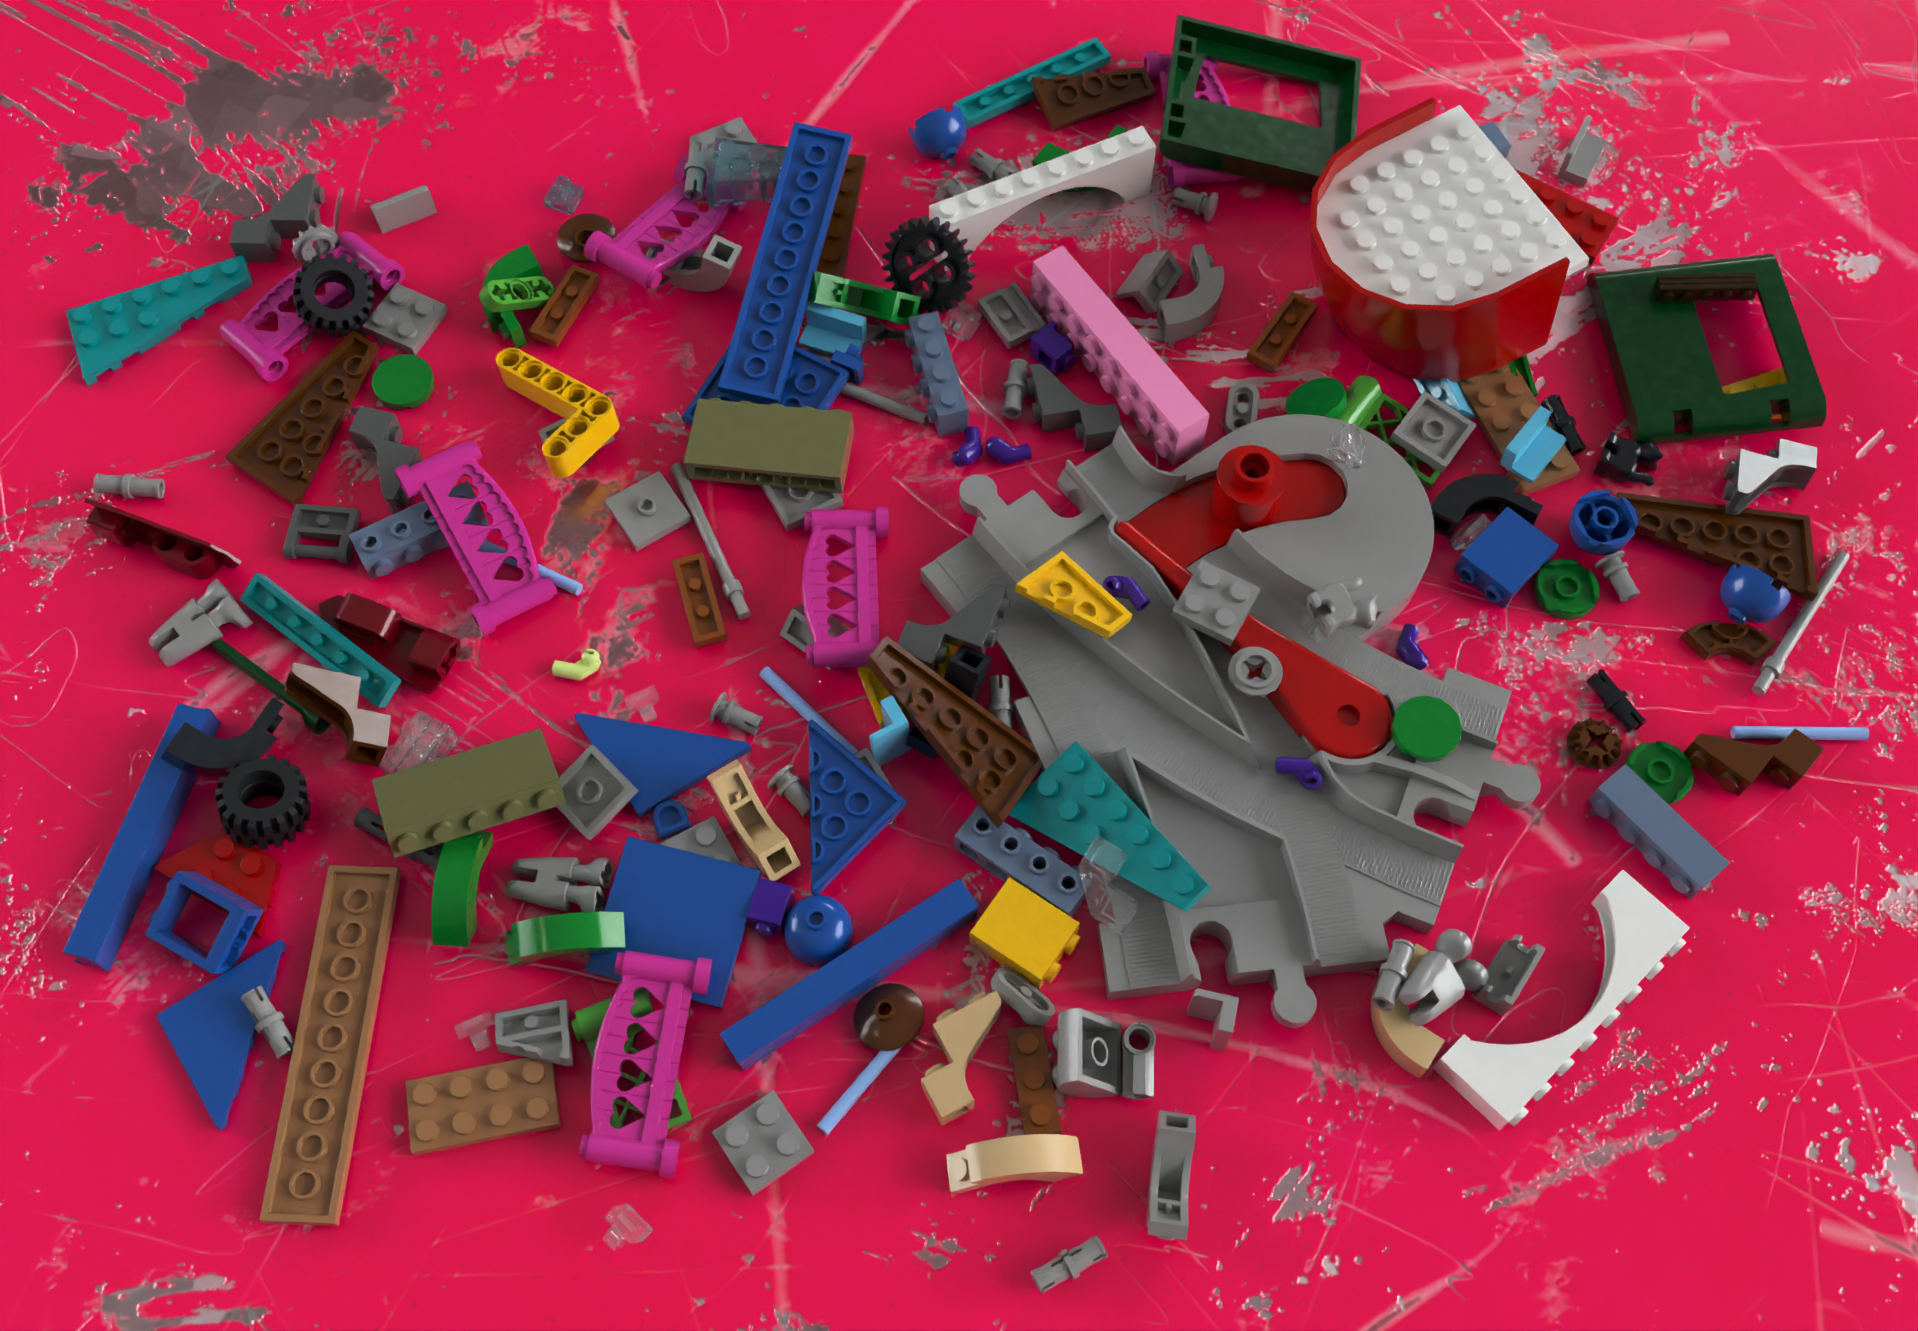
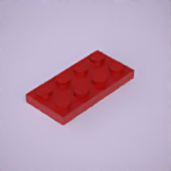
M1515 169L1589 257L1588 263L1592 265L1617 226L1620 218Z

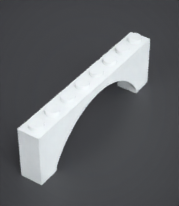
M1140 126L929 205V221L939 217L940 226L949 221V231L952 232L959 228L960 232L957 238L959 241L967 238L968 241L963 247L965 250H973L974 252L987 235L1012 214L1028 204L1055 192L1076 187H1100L1118 193L1124 203L1150 193L1156 145L1144 127ZM930 241V248L935 251L934 244ZM944 251L934 260L938 263L946 258L948 253ZM944 266L945 271L950 270L947 266Z
M1623 869L1590 903L1597 909L1602 925L1605 944V964L1598 994L1583 1019L1561 1034L1525 1044H1490L1472 1041L1463 1034L1432 1067L1498 1130L1502 1129L1508 1122L1515 1127L1529 1112L1524 1105L1531 1098L1538 1102L1550 1090L1552 1086L1547 1081L1551 1076L1556 1073L1561 1077L1575 1063L1570 1056L1577 1049L1585 1052L1598 1038L1593 1031L1600 1024L1606 1029L1619 1016L1620 1012L1615 1008L1622 1000L1629 1004L1643 990L1637 984L1644 977L1651 981L1665 966L1660 962L1664 955L1667 953L1673 957L1686 944V941L1681 937L1690 927Z

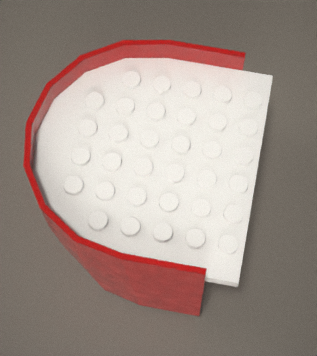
M1432 97L1367 129L1331 156L1312 189L1310 255L1315 277L1339 327L1374 362L1413 379L1440 381L1441 378H1447L1452 382H1458L1493 372L1546 345L1565 278L1586 267L1589 257L1461 105L1434 117L1436 100Z

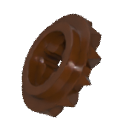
M1590 717L1585 721H1578L1568 733L1567 747L1571 756L1579 764L1587 768H1607L1613 765L1622 753V740L1618 738L1616 728L1611 729L1606 725L1605 720L1595 721ZM1591 738H1603L1600 747L1596 745L1586 748Z

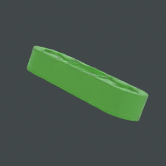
M542 276L492 280L480 291L479 298L484 307L492 312L538 308L546 305L555 288L548 279ZM513 289H516L522 295L523 299H520L518 296H516V294L513 292Z

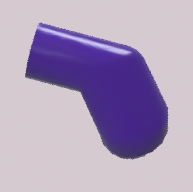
M970 426L964 430L966 443L952 454V461L958 467L972 464L982 454L979 428L976 426Z
M996 436L990 437L986 441L987 453L1003 465L1032 458L1028 444L1012 447Z
M1115 575L1108 576L1103 581V588L1113 597L1129 599L1137 611H1142L1150 604V600L1131 577Z

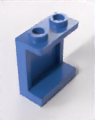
M1507 506L1460 555L1454 571L1459 574L1463 581L1474 585L1483 592L1488 600L1497 603L1502 608H1506L1513 596L1540 567L1543 568L1545 564L1551 561L1559 544Z

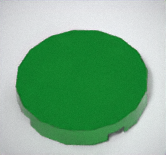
M399 354L386 359L377 367L372 377V387L377 399L385 407L394 410H403V408L409 406L412 409L420 406L429 399L435 386L434 375L430 365L423 358L412 354Z
M1322 377L1310 380L1300 385L1290 394L1286 401L1285 410L1288 415H1318L1335 419L1347 405L1345 388L1340 381L1334 378Z
M1557 559L1549 561L1539 570L1534 579L1533 595L1537 604L1551 616L1565 620L1582 618L1592 611L1600 596L1599 583L1595 574L1589 568L1586 570L1581 567V563L1575 560Z
M1426 695L1412 697L1401 704L1394 714L1391 733L1394 743L1402 753L1408 757L1411 755L1414 758H1418L1417 761L1429 763L1441 761L1452 754L1460 742L1462 726L1459 716L1449 704L1439 698Z
M1667 742L1641 743L1630 752L1624 763L1668 805L1677 804L1690 792L1694 783V773L1692 774L1689 758L1678 747Z

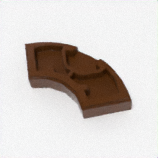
M1710 621L1696 625L1684 632L1680 637L1704 661L1715 655H1730L1742 659L1749 665L1755 663L1777 643L1764 632L1742 623L1738 625L1720 623V621Z

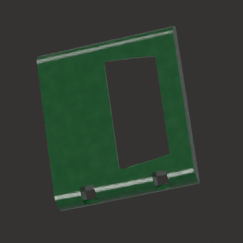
M1178 14L1175 23L1159 150L1166 158L1312 193L1314 185L1331 156L1356 138L1362 59ZM1209 59L1316 85L1319 90L1320 127L1195 98L1194 92L1203 60Z
M1772 253L1589 274L1587 285L1633 441L1637 444L1646 441H1653L1655 444L1820 427L1823 425L1827 414L1825 394L1777 259ZM1756 273L1758 283L1757 295L1788 382L1725 394L1722 391L1694 302L1656 301L1653 286L1658 274ZM1781 414L1783 421L1771 422L1772 415ZM1674 425H1685L1687 432L1674 433Z

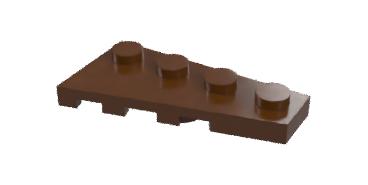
M1145 67L1110 70L1109 73L1102 74L1084 72L1083 75L1079 76L1060 74L1055 75V78L1042 79V76L1032 77L1030 82L1052 132L1153 98L1156 93Z

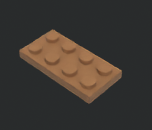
M526 1057L406 1081L411 1153L414 1156L561 1127L554 1063Z

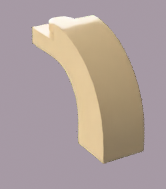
M737 759L707 776L726 818L756 865L768 880L776 881L801 865L788 838L768 815L741 763Z
M1418 943L1415 944V951L1406 970L1408 975L1411 974L1426 952L1429 951ZM1378 975V977H1377V979H1376V981H1375V984H1374V986H1373L1372 994H1371V999H1372V996L1374 995V993H1375V991H1376V988H1377V985H1378V983H1379V980H1380L1379 975ZM1398 995L1395 1000V1006L1391 1011L1375 1007L1370 1000L1372 1025L1382 1047L1398 1065L1417 1078H1420L1429 1068L1445 1040L1423 1026H1415L1408 1016L1410 1012L1409 1006L1403 1005Z
M1030 1134L1002 1137L968 1144L965 1150L946 1155L950 1192L963 1193L992 1184L1017 1180L1056 1182L1083 1174L1078 1137L1070 1135Z

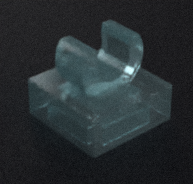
M559 175L543 199L545 207L572 215L584 195L583 187L573 184L570 178Z

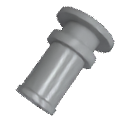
M1177 187L1173 193V197L1177 198L1172 199V205L1193 210L1199 216L1204 214V219L1210 221L1216 212L1219 195L1213 192L1209 197L1206 192L1199 194Z
M1617 551L1603 557L1594 567L1596 569H1604V578H1609L1620 598V602L1623 603L1635 598L1641 592L1637 589L1627 571L1629 567L1627 562H1622L1621 560L1626 553L1624 551Z
M723 692L712 707L709 721L714 723L719 718L722 720V724L728 725L730 723L755 736L760 728L759 723L763 722L764 717L738 706V702L735 700L731 702L726 700L728 693Z
M789 764L780 769L770 779L767 787L769 789L777 787L779 789L778 794L781 797L785 796L800 812L801 816L805 817L810 814V793L800 783L801 778L798 775L794 776L792 774L795 766Z

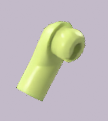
M587 649L581 655L582 659L576 663L555 660L552 667V675L581 681L598 671L601 664L600 655L594 649Z

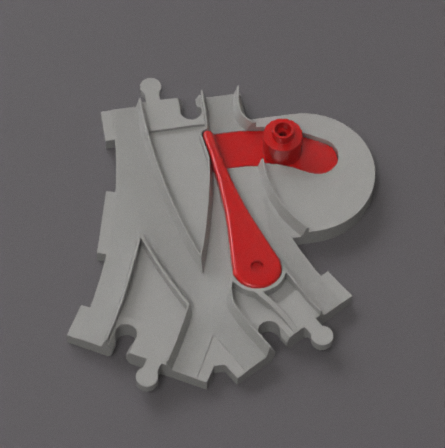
M1291 414L1268 417L1234 430L1169 473L1150 465L1137 451L1120 425L1112 444L1077 467L1069 459L1066 460V468L1057 480V487L1081 511L1080 515L1073 518H1064L1055 514L1035 490H1031L1007 506L997 494V486L991 478L982 474L966 477L959 487V501L964 511L977 516L973 533L921 568L922 584L951 618L990 586L997 584L1006 587L1010 606L1005 618L999 617L995 629L998 630V635L995 642L1028 694L1027 697L1014 701V716L1024 738L1034 745L1038 753V757L1043 764L1039 770L1042 774L1077 741L1212 887L1193 907L1185 912L1101 866L1116 922L1099 924L1097 930L1108 1000L1190 991L1200 986L1202 981L1199 964L1192 952L1190 940L1195 936L1208 934L1218 938L1225 946L1227 958L1224 964L1228 983L1241 985L1268 981L1275 993L1271 1001V1011L1274 1018L1279 1024L1287 1028L1305 1026L1311 1020L1317 1008V999L1314 992L1306 985L1305 977L1380 968L1383 963H1386L1389 956L1384 926L1390 921L1398 922L1426 934L1434 926L1454 864L1464 844L1417 826L1413 817L1414 814H1432L1465 827L1471 818L1478 797L1497 796L1504 805L1510 808L1521 809L1532 804L1540 792L1541 782L1533 769L1521 764L1509 766L1491 759L1493 751L1498 744L1496 738L1512 692L1511 690L1451 668H1447L1440 680L1364 643V641L1394 620L1408 605L1427 568L1434 541L1432 509L1420 479L1400 454L1368 431L1348 422L1318 415ZM1063 551L1102 587L1103 581L1108 576L1116 575L1133 578L1150 600V604L1142 611H1137L1129 599L1114 597L1133 615L1127 625L1106 639L1016 593L1014 590L1019 581ZM1201 560L1261 588L1257 600L1231 646L1171 617L1174 606ZM1355 576H1360L1363 582L1362 585L1354 591H1349L1348 594L1354 604L1362 598L1376 594L1375 602L1378 607L1376 622L1368 627L1353 623L1346 628L1334 630L1331 636L1325 638L1319 629V624L1323 623L1322 617L1326 616V613L1322 611L1317 618L1313 619L1306 608L1308 595L1315 591H1321L1332 582L1351 580ZM1243 648H1265L1279 659L1283 669V677L1275 692L1272 691L1264 698L1262 696H1252L1249 698L1242 691L1236 692L1235 685L1232 681H1229L1228 666L1234 654ZM1263 666L1254 671L1248 668L1250 670L1247 677L1248 680L1256 676L1262 679L1260 675ZM1427 695L1439 698L1449 704L1460 718L1462 726L1460 742L1452 754L1441 761L1429 763L1417 761L1418 758H1414L1411 755L1408 757L1402 753L1393 741L1391 725L1394 714L1403 702L1412 697ZM1276 757L1309 759L1323 776L1322 785L1316 790H1308L1301 785L1293 774L1275 773Z

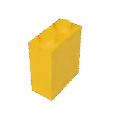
M1009 877L970 931L969 943L1004 967L1017 971L1033 986L1040 989L1045 981L1051 983L1055 979L1062 966L1058 962L1064 953L1070 955L1081 939L1077 935L1080 923Z

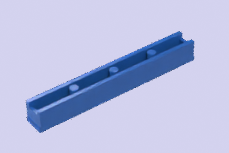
M183 704L177 705L63 950L64 954L74 956L75 962L100 968L105 972L110 971L155 872L154 867L160 861L198 776L169 764L161 759V756L185 722L204 734L215 738L221 722L210 709L205 708L204 710Z
M958 878L719 1033L742 1070L745 1071L975 920L978 914V903L960 878Z

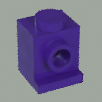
M1051 321L1031 337L1030 356L1039 364L1044 365L1056 377L1063 370L1068 371L1076 363L1077 357L1073 354L1074 346L1070 339L1065 335L1059 334L1056 331L1057 324Z

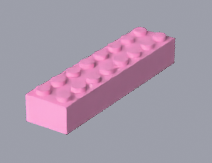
M1062 245L1033 261L1030 301L1033 307L1038 311L1041 310L1046 316L1048 323L1054 321L1057 324L1056 331L1058 330L1061 335H1065L1070 339L1074 346L1073 351L1080 356L1085 368L1097 376L1102 388L1107 393H1111L1114 396L1122 412L1131 416L1136 422L1139 432L1143 436H1148L1154 443L1157 453L1174 466L1202 449L1210 414Z

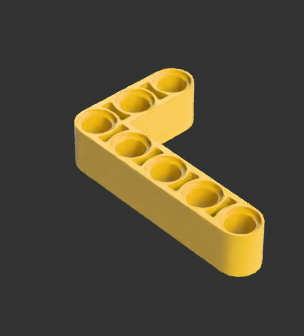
M507 348L496 356L497 366L507 387L568 419L542 444L543 455L553 476L565 478L575 473L619 429L620 424L612 401L606 395L520 349Z

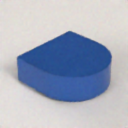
M667 800L661 802L653 811L652 820L660 841L691 828L684 806L677 801Z

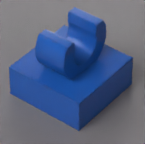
M850 344L846 353L835 350L830 362L849 371L850 378L848 381L861 385L865 378L864 357L860 355L862 348Z

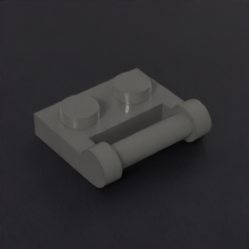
M296 503L283 547L284 557L286 559H297L298 557L334 559L339 563L350 564L353 558V543L349 534L358 530L361 519L359 509ZM301 538L340 541L338 547L300 544Z

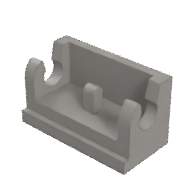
M1515 934L1510 940L1506 939L1487 969L1489 975L1488 982L1480 990L1474 991L1471 996L1501 1016L1513 1006L1546 948L1538 943L1532 945L1531 948L1521 943L1523 936L1520 934Z

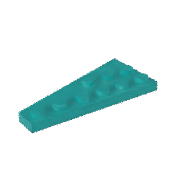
M240 255L66 310L83 378L87 385L91 386L97 382L98 379L96 377L111 368L112 371H115L123 366L121 361L132 354H142L182 329L180 325L190 318L194 317L197 320L205 315L204 310L214 303H224L253 285L244 256Z
M1077 741L1027 787L1009 813V816L1019 820L1185 912L1193 907L1212 888Z

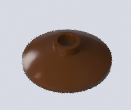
M577 215L567 220L559 229L557 234L558 248L569 260L579 263H590L593 261L584 256V247L588 238L595 231H601L613 239L616 237L615 229L609 220L600 215Z
M895 983L877 986L867 992L857 1004L853 1019L854 1028L860 1040L868 1047L878 1051L897 1050L910 1043L919 1033L924 1021L922 1002L918 995L907 986ZM891 1008L889 1014L880 1015L883 1010Z

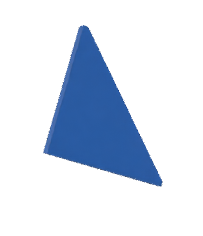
M581 713L574 715L576 722L590 743L597 747L639 790L629 802L640 818L652 812L661 802L675 798L706 779L708 775L751 751L749 743L744 741Z
M811 719L808 722L812 895H818L907 806V800Z
M281 939L156 1015L217 1129L221 1131L227 1128L229 1122L227 1118L233 1100L237 1098L245 1074L244 1067L250 1049H253L258 1035L255 1029L257 1023L240 998L248 991L256 990L255 988L261 985L268 998H270L278 974L276 971L282 953H285L287 947Z

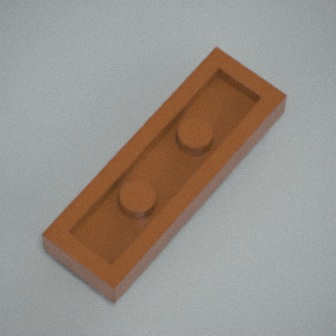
M572 264L529 329L530 337L558 348L600 282L599 274Z
M1292 291L1250 348L1246 360L1273 373L1316 313L1318 304Z
M703 552L672 560L695 647L700 648L726 641L727 635Z
M1034 1025L1008 1029L1007 1039L1024 1135L1061 1134L1062 1130L1043 1026Z

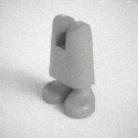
M215 579L209 584L206 593L198 601L192 598L159 627L150 637L149 644L154 651L160 652V659L166 666L170 667L223 637V633L218 628L221 625L233 623L238 627L248 628L253 622L236 603L237 601L218 579Z
M575 857L518 859L514 861L512 872L524 878L536 879L535 883L518 880L509 881L506 894L522 901L562 911H569L572 904L575 903L581 907L582 912H604L605 897L602 889L610 887L613 876V864L611 859L603 857L586 865H580L579 859ZM578 881L589 884L588 886H577Z
M1447 929L1443 931L1436 941L1434 951L1426 952L1399 991L1398 996L1403 1005L1412 1004L1420 1000L1408 1013L1415 1026H1422L1442 1014L1464 996L1465 990H1480L1488 982V972L1481 963L1476 960L1463 959L1471 952L1472 943L1470 938L1460 930Z

